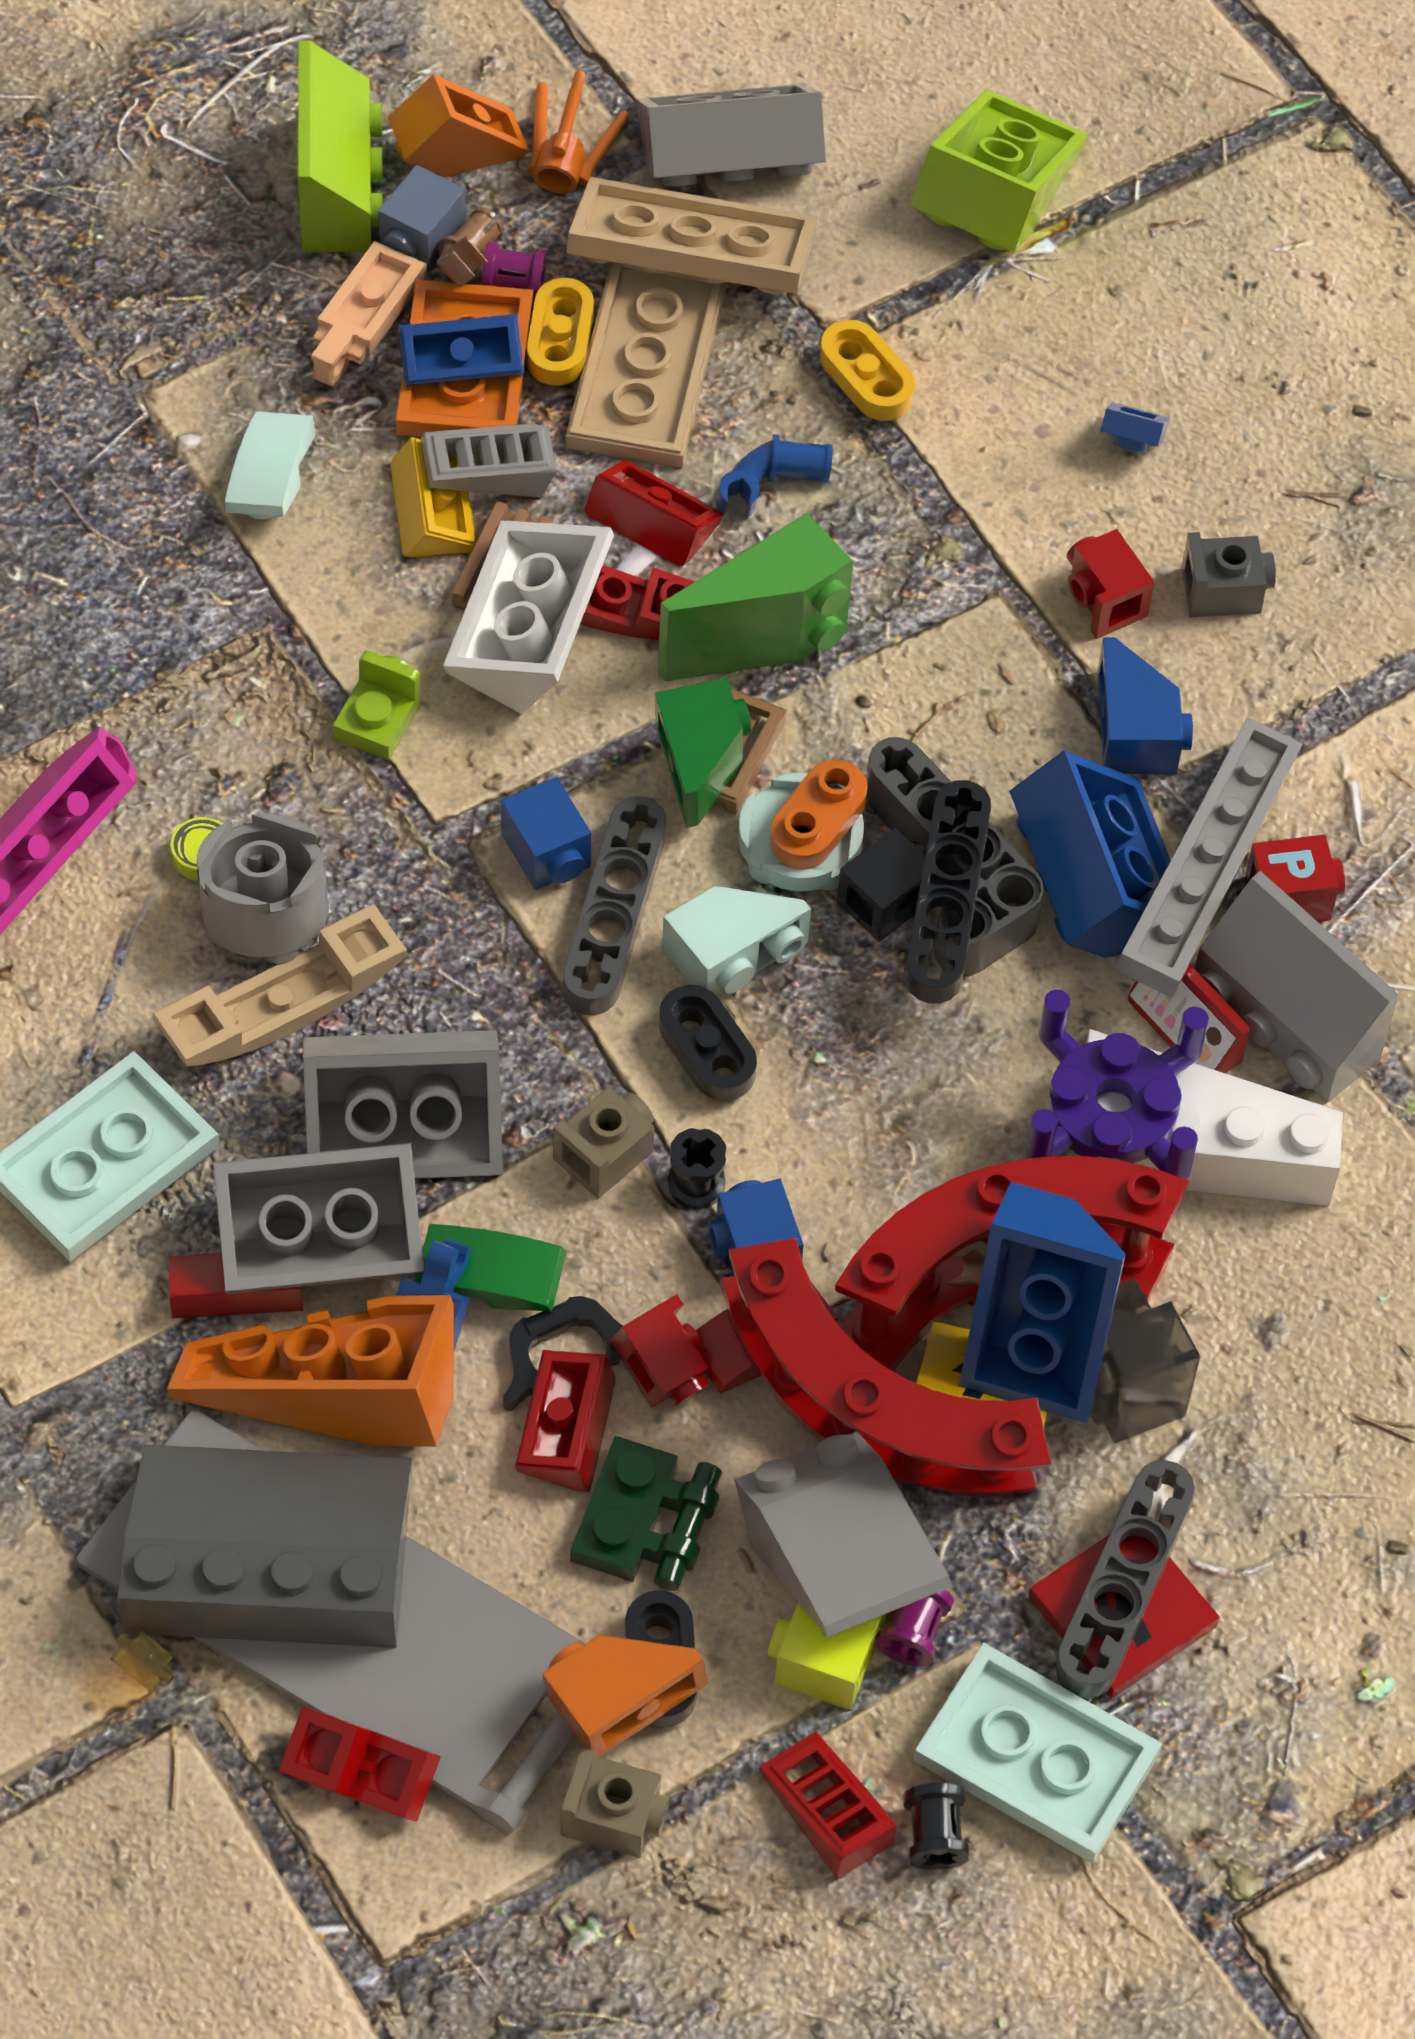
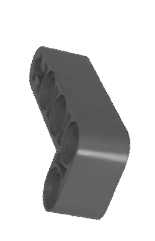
M901 737L886 738L879 741L871 749L868 757L866 801L870 808L891 830L896 827L908 840L919 842L927 848L931 820L925 818L932 817L938 791L951 781L912 741ZM957 805L952 832L965 834L967 816L969 814L968 806ZM990 822L970 933L974 938L969 939L963 977L972 976L983 971L1028 941L1036 933L1039 924L1044 894L1043 881L1030 864ZM946 854L936 860L937 867L949 875L963 874L971 867L968 862L964 861L966 860L964 857L957 854ZM1004 902H1016L1022 906L1013 907L1006 905ZM942 907L938 916L937 927L942 929L957 926L962 919L954 909ZM934 948L935 959L942 968L945 950Z

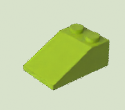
M985 89L930 145L910 206L925 212L926 217L936 224L947 227L956 226L976 235L981 243L997 250L1008 249L1015 252L1034 231L1085 146L1089 134Z

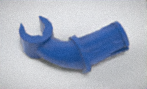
M773 434L771 441L758 446L746 454L734 466L733 470L725 474L721 479L715 501L717 510L725 514L728 497L740 493L747 503L746 519H748L755 510L760 491L759 482L768 477V482H775L776 477L828 483L832 466V444L821 445L781 441L778 434Z

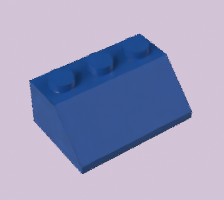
M1063 750L1009 791L1018 813L1016 824L1031 847L1037 863L1035 871L1042 879L1043 887L1048 892L1057 916L1055 918V926L1061 938L1067 945L1073 948H1078L1104 958L1121 955L1171 860L1139 779Z
M1010 1183L991 1223L959 1386L1008 1401L1038 1398L1040 1410L1088 1423L1126 1253L1076 1200L1018 1183Z

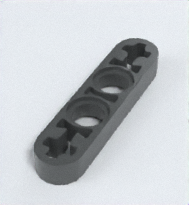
M633 796L622 800L613 809L563 970L564 999L574 1011L583 1015L605 1013L614 1006L621 991L665 844L666 815L663 808L650 798ZM636 821H643L647 823V828H643L641 831L638 851L628 848L629 829L634 827ZM624 868L634 871L639 876L640 881L633 888L619 890L611 887L605 878L611 871ZM613 920L619 923L625 932L617 940L606 942L596 939L589 930L598 921ZM592 959L602 962L600 983L594 986L593 991L582 989V983L588 980L592 968Z
M1168 1460L1153 1461L1144 1466L1136 1476L1061 1642L1055 1668L1057 1679L1063 1688L1079 1697H1098L1107 1692L1115 1682L1188 1518L1194 1497L1195 1485L1187 1469L1178 1463ZM1162 1484H1166L1174 1488L1172 1498L1169 1497L1165 1502L1159 1522L1147 1516L1151 1509L1154 1491L1157 1492ZM1128 1537H1144L1153 1543L1157 1556L1154 1560L1145 1564L1132 1563L1122 1555L1119 1545ZM1103 1593H1120L1130 1602L1132 1612L1122 1620H1109L1098 1613L1095 1609L1094 1601ZM1094 1634L1098 1638L1104 1639L1100 1648L1097 1667H1093L1088 1675L1082 1674L1077 1671V1659H1082L1085 1656Z

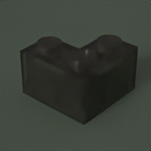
M1135 1278L1119 1283L1090 1415L1095 1424L1100 1425L1104 1423L1114 1444L1185 1417L1201 1357L1172 1302L1170 1301L1151 1308Z

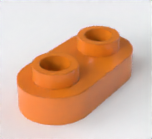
M827 760L817 764L809 771L777 812L771 824L770 847L774 856L782 864L794 869H810L822 864L856 822L865 808L867 796V780L857 766L843 760ZM840 784L845 787L842 789H832L827 785ZM796 826H807L812 831L799 833L793 828Z

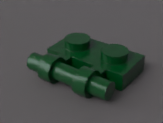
M615 1436L571 1547L570 1562L634 1582L642 1559L659 1564L653 1579L657 1586L665 1590L677 1591L685 1571L693 1570L701 1549L696 1542L704 1520L713 1517L720 1496L716 1492V1488L721 1478L722 1470L714 1464L699 1462L691 1481L684 1483L675 1481L673 1478L678 1467L677 1455ZM662 1507L679 1513L672 1532L664 1535L653 1532Z

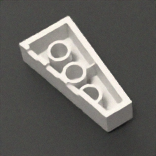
M1089 1029L1086 1044L1103 1040L1109 1035ZM1152 1050V1051L1155 1052L1157 1055H1161V1054H1162L1161 1052ZM1195 1063L1175 1076L1181 1089L1182 1099L1173 1131L1179 1127H1189L1198 1135L1192 1169L1187 1179L1189 1181L1187 1191L1330 1206L1340 1170L1343 1112ZM1105 1092L1096 1098L1100 1106L1110 1112H1123L1132 1106L1130 1100L1119 1092ZM1149 1158L1135 1163L1158 1169Z

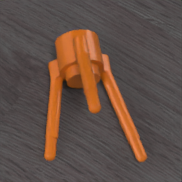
M577 70L574 74L558 132L552 134L550 139L547 140L548 87L545 82H539L536 86L533 154L527 171L533 175L534 181L541 188L556 194L571 193L576 189L577 184L584 187L587 186L594 169L630 119V114L627 111L620 112L586 158L582 142L571 134L586 76L582 70Z

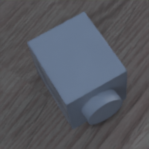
M416 165L378 211L379 243L427 263V272L429 273L439 259L437 245L444 236L454 235L466 222V189Z

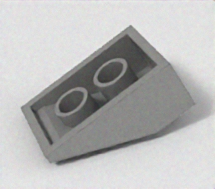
M857 1431L847 1435L828 1437L822 1440L815 1448L787 1459L767 1461L760 1465L756 1471L734 1479L751 1547L826 1637L952 1587L949 1574L883 1459Z

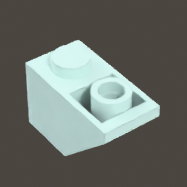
M714 886L663 917L662 950L691 985L707 988L716 996L723 992L731 994L746 986L758 971L775 961L778 963L787 962L804 948L809 938L811 908L802 899Z

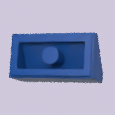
M518 314L399 325L398 341L405 386L524 374Z

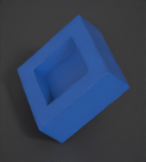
M1112 402L1106 408L1100 431L1114 435L1112 444L1137 452H1146L1148 444L1158 447L1164 441L1170 417Z

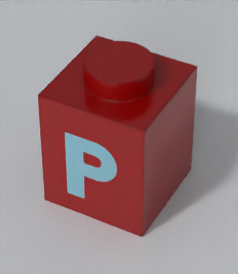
M1326 834L1252 843L1245 873L1246 884L1261 871L1317 922L1331 920L1337 895H1343L1345 892V874L1341 859L1339 857H1331Z

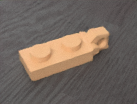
M376 241L372 243L318 317V329L313 337V344L318 347L311 355L314 371L311 376L313 379L333 387L347 370L350 360L361 364L367 355L370 356L413 297L416 279H426L427 263Z

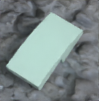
M255 412L245 432L232 469L225 498L226 513L247 514L255 519L285 516L301 487L299 464L315 438L314 418L312 415Z

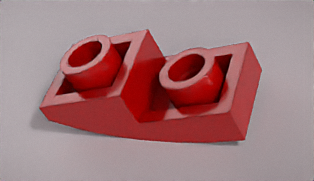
M603 565L580 624L610 633L659 640L661 603L695 581L652 567L647 579H643Z

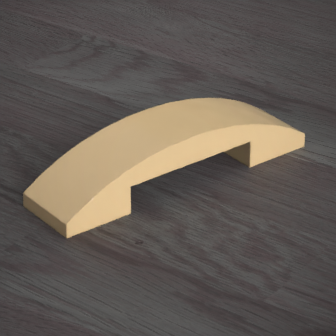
M372 904L319 930V944L298 954L294 960L278 964L218 995L208 985L154 1012L153 1020L186 1067L222 1061L280 1040L341 1007L400 963L406 957L407 949L376 906Z

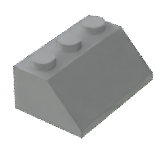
M805 83L636 99V111L647 173L653 178L662 177L663 186L673 187L697 184V174L714 172L720 173V181L749 180L755 178L754 169L769 167L777 168V176L805 175L812 173V163L826 162L821 92Z
M1258 872L1250 879L1199 947L1195 970L1250 1027L1248 1036L1250 1041L1258 1047L1270 1050L1286 1065L1289 1074L1296 1083L1305 1089H1312L1328 1103L1381 1059L1399 994L1264 873Z
M497 1030L304 1037L303 1066L307 1154L411 1143L414 1178L503 1175L500 1065Z
M411 1143L213 1163L226 1294L421 1275L424 1273Z

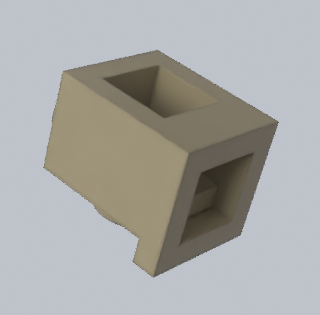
M608 1086L569 1121L565 1122L562 1119L553 1127V1159L599 1199L653 1152V1114L646 1103L637 1095L627 1093L621 1098Z
M581 1747L561 1808V1835L641 1858L647 1835L660 1837L668 1813L670 1797L660 1794L661 1774L595 1756V1750ZM606 1794L628 1801L622 1804H615L606 1798Z

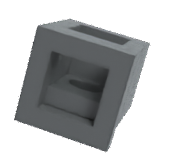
M1200 532L1187 534L1181 570L1189 617L1261 613L1266 589L1275 587L1276 568L1273 553H1261L1258 536L1201 539Z

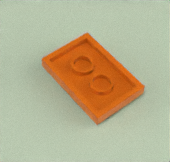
M416 279L410 324L518 314L523 368L525 371L527 342L533 309V290L464 284L458 287L452 282ZM402 373L396 415V435L422 437L424 432L518 425L524 374L405 386Z

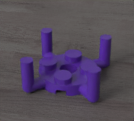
M1061 990L1048 992L1043 1004L1039 1039L1060 1064L1055 1070L1051 1081L1049 1110H1038L1032 1116L1026 1148L1027 1159L1059 1156L1068 1149H1071L1080 1156H1099L1130 1163H1136L1149 1158L1159 1170L1187 1180L1192 1169L1198 1135L1189 1127H1179L1173 1131L1182 1099L1181 1089L1175 1076L1200 1058L1209 1021L1207 1012L1199 1007H1190L1185 1010L1177 1044L1161 1055H1157L1147 1047L1140 1045L1135 1038L1124 1033H1113L1103 1040L1089 1042L1080 1046L1066 1031L1070 997ZM1105 1092H1119L1130 1100L1132 1106L1123 1112H1110L1101 1107L1096 1098Z

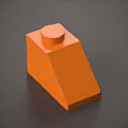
M435 74L428 78L387 117L397 141L395 143L396 151L403 161L413 168L418 165L442 177L521 159L529 152L511 108Z
M598 1635L585 1645L578 1642L567 1646L551 1660L549 1669L542 1673L548 1699L585 1748L595 1750V1756L602 1757L708 1685L704 1660L695 1648Z

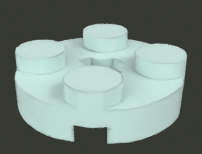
M808 773L784 774L772 779L771 787L762 790L756 796L754 791L746 799L742 807L738 832L740 852L747 862V870L750 876L757 882L771 884L791 891L834 890L838 888L840 869L858 856L862 850L864 835L862 814L822 864L810 869H794L782 864L774 856L770 847L771 824L777 812ZM838 784L827 785L832 789H842Z

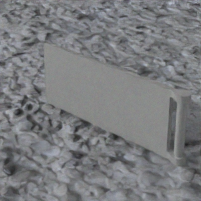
M197 1410L191 1411L164 1445L263 1450ZM136 1482L77 1556L78 1565L82 1570L118 1591L124 1537ZM406 1536L396 1648L193 1637L306 1707L441 1756L431 1784L470 1807L491 1826L506 1834H512L525 1816L522 1807L575 1735L559 1712H557L502 1790L495 1792L482 1787L546 1698L547 1691L542 1673L549 1669L551 1660L561 1650L571 1644L580 1642L585 1645L586 1643Z

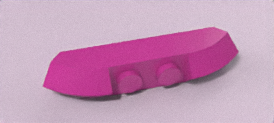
M98 727L64 752L0 818V934L136 784L137 772L120 738Z

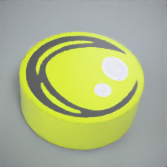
M196 817L183 822L175 829L170 842L171 856L174 867L182 876L198 881V850L207 835L219 825H222V822L209 817Z

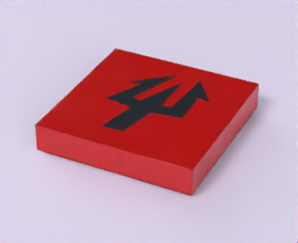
M1110 1534L1030 1587L1028 1598L1062 1639ZM1128 1537L1119 1545L1122 1555L1132 1563L1145 1564L1154 1560L1157 1556L1153 1543L1144 1537ZM1171 1558L1167 1562L1115 1682L1106 1692L1111 1699L1218 1626L1220 1616ZM1103 1593L1094 1601L1095 1609L1098 1613L1109 1620H1122L1132 1612L1130 1602L1120 1593ZM1094 1634L1085 1656L1079 1659L1089 1672L1093 1667H1097L1100 1648L1104 1639H1100Z

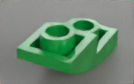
M429 1224L422 1250L424 1269L427 1254L433 1241L444 1243L445 1239H450L471 1247L467 1266L453 1289L454 1293L468 1297H483L494 1309L552 1312L567 1253L562 1246L492 1230ZM423 1274L416 1275L415 1278L421 1280Z

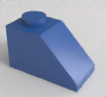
M1103 637L1097 669L1103 766L1124 774H1177L1181 750H1191L1193 740L1192 714L1181 712L1180 688L1117 638Z

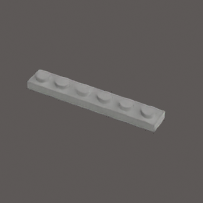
M1249 717L1246 718L1128 940L1114 970L1171 998L1173 997L1303 743Z

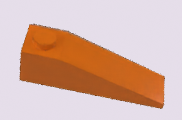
M451 1295L385 1296L367 1300L368 1311L334 1319H331L328 1310L307 1314L308 1325L272 1333L266 1326L259 1325L186 1342L167 1391L170 1398L370 1446L436 1447L454 1399V1304Z

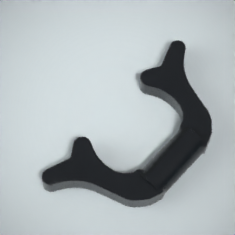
M583 1296L569 1297L567 1301L553 1306L552 1312L541 1311L528 1318L522 1317L514 1325L510 1333L509 1352L513 1368V1379L503 1396V1408L507 1411H512L526 1397L532 1396L537 1370L530 1360L529 1352L538 1341L575 1325L591 1327L601 1336L610 1365L615 1366L621 1361V1358L610 1340L623 1325L617 1322L597 1301Z

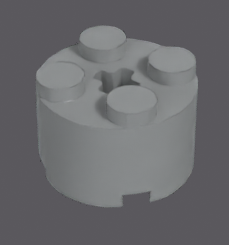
M275 813L251 815L252 823L232 828V820L219 825L207 835L197 853V874L206 937L211 943L220 945L239 955L264 958L274 964L292 961L298 956L299 949L310 943L319 934V930L323 929L328 918L329 902L323 850L316 843V835L303 822L289 816Z

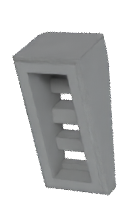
M522 424L424 432L421 438L429 488L542 498L555 475L556 463L547 425ZM448 454H456L458 467L450 468ZM473 456H480V466H475ZM499 458L505 459L506 463L500 464Z

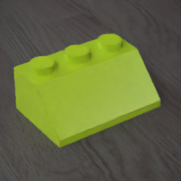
M298 40V190L302 252H367L372 245V228H379L378 211L383 206L382 192H371V182H383L382 147H371V137H382V102H370V78L310 40Z

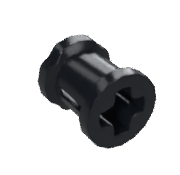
M686 1129L679 1133L671 1142V1168L667 1180L668 1189L675 1202L683 1207L694 1210L705 1209L716 1204L718 1194L723 1193L725 1189L726 1144L720 1135L710 1129Z
M934 1782L914 1786L904 1792L903 1806L905 1810L911 1812L914 1845L909 1848V1863L911 1866L923 1870L951 1869L969 1861V1845L962 1841L959 1808L965 1803L963 1787L952 1783Z

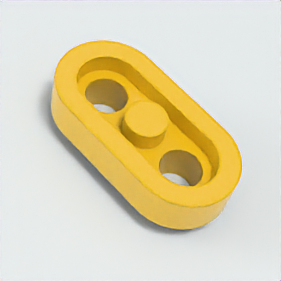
M556 278L543 284L536 293L527 342V367L531 375L544 384L554 386L565 385L575 381L582 375L594 317L593 294L584 283L572 278ZM559 314H569V315H571V316H570V317H567V316H565V315H559Z
M842 320L830 325L823 333L821 340L820 361L825 371L866 416L875 420L889 421L905 415L913 404L915 388L914 376L908 367L868 324L857 320ZM843 356H854L856 359L848 360L843 358Z

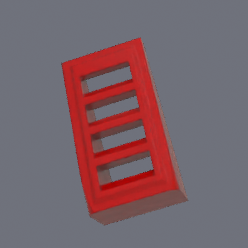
M816 1731L759 1766V1773L837 1880L894 1844L897 1826L879 1802ZM812 1756L819 1767L792 1783L784 1773ZM829 1778L834 1786L810 1801H807L802 1795L805 1791ZM843 1798L848 1804L847 1807L826 1820L820 1816V1811ZM858 1818L863 1826L840 1839L835 1831Z

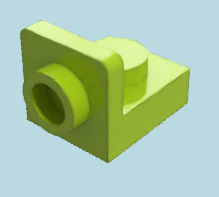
M365 650L359 659V680L333 724V739L389 761L421 705L420 672L398 657L390 655L381 656Z

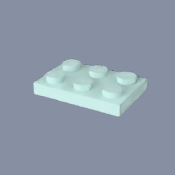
M133 1051L0 1152V1192L71 1262L220 1146L219 1134Z
M983 1642L915 1749L913 1761L947 1781L963 1787L968 1793L1093 1864L1160 1755L1163 1743Z

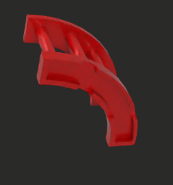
M1047 1156L1019 1159L984 1167L956 1177L924 1193L897 1211L868 1238L852 1257L836 1282L834 1291L857 1300L859 1303L840 1327L863 1351L894 1372L911 1349L931 1331L933 1321L939 1322L941 1318L951 1311L967 1303L971 1307L974 1306L979 1285L958 1287L948 1285L947 1282L961 1275L963 1265L966 1264V1261L961 1258H948L979 1240L986 1244L988 1243L991 1223L1011 1182L1076 1200L1126 1253L1116 1297L1147 1307L1172 1257L1175 1244L1163 1240L1162 1237L1188 1188L1189 1181L1155 1168L1122 1160L1090 1156Z
M796 1237L729 1250L735 1276L722 1278L721 1288L729 1317L742 1348L750 1362L755 1364L760 1375L773 1390L775 1398L781 1406L809 1433L822 1441L834 1435H847L857 1431L883 1459L895 1482L907 1485L911 1483L929 1489L946 1491V1494L960 1496H1006L1035 1491L1036 1483L1033 1468L1049 1467L1052 1464L1038 1398L1013 1401H987L957 1397L926 1388L886 1368L863 1351L841 1329L827 1311L810 1281L801 1258Z

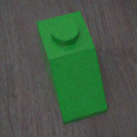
M727 677L654 693L656 730L686 828L700 824L742 764L743 737L752 734L746 702L744 699L734 700Z

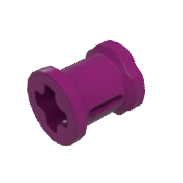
M488 241L484 255L488 262L482 267L481 285L533 290V301H535L537 291L544 284L547 250L537 249L534 254L500 249L497 242Z
M945 1589L894 1610L888 1626L878 1631L875 1639V1645L878 1650L887 1657L906 1665L916 1667L930 1665L936 1651L932 1642L941 1617L947 1616L948 1612L951 1611L954 1603L952 1595Z

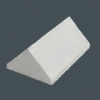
M501 520L443 664L446 673L516 712L523 714L559 680L613 540L614 533L611 527Z

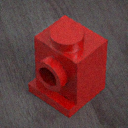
M1118 529L1099 537H1085L1069 549L1066 555L1067 560L1072 566L1071 574L1068 577L1069 588L1077 604L1082 608L1088 607L1093 614L1090 631L1096 639L1148 617L1154 580Z
M678 1294L622 1326L610 1340L652 1408L668 1398H671L677 1407L710 1386L703 1375L709 1368L704 1361V1358L707 1356L705 1346L695 1329L688 1323L681 1325L676 1317L678 1311L684 1306Z

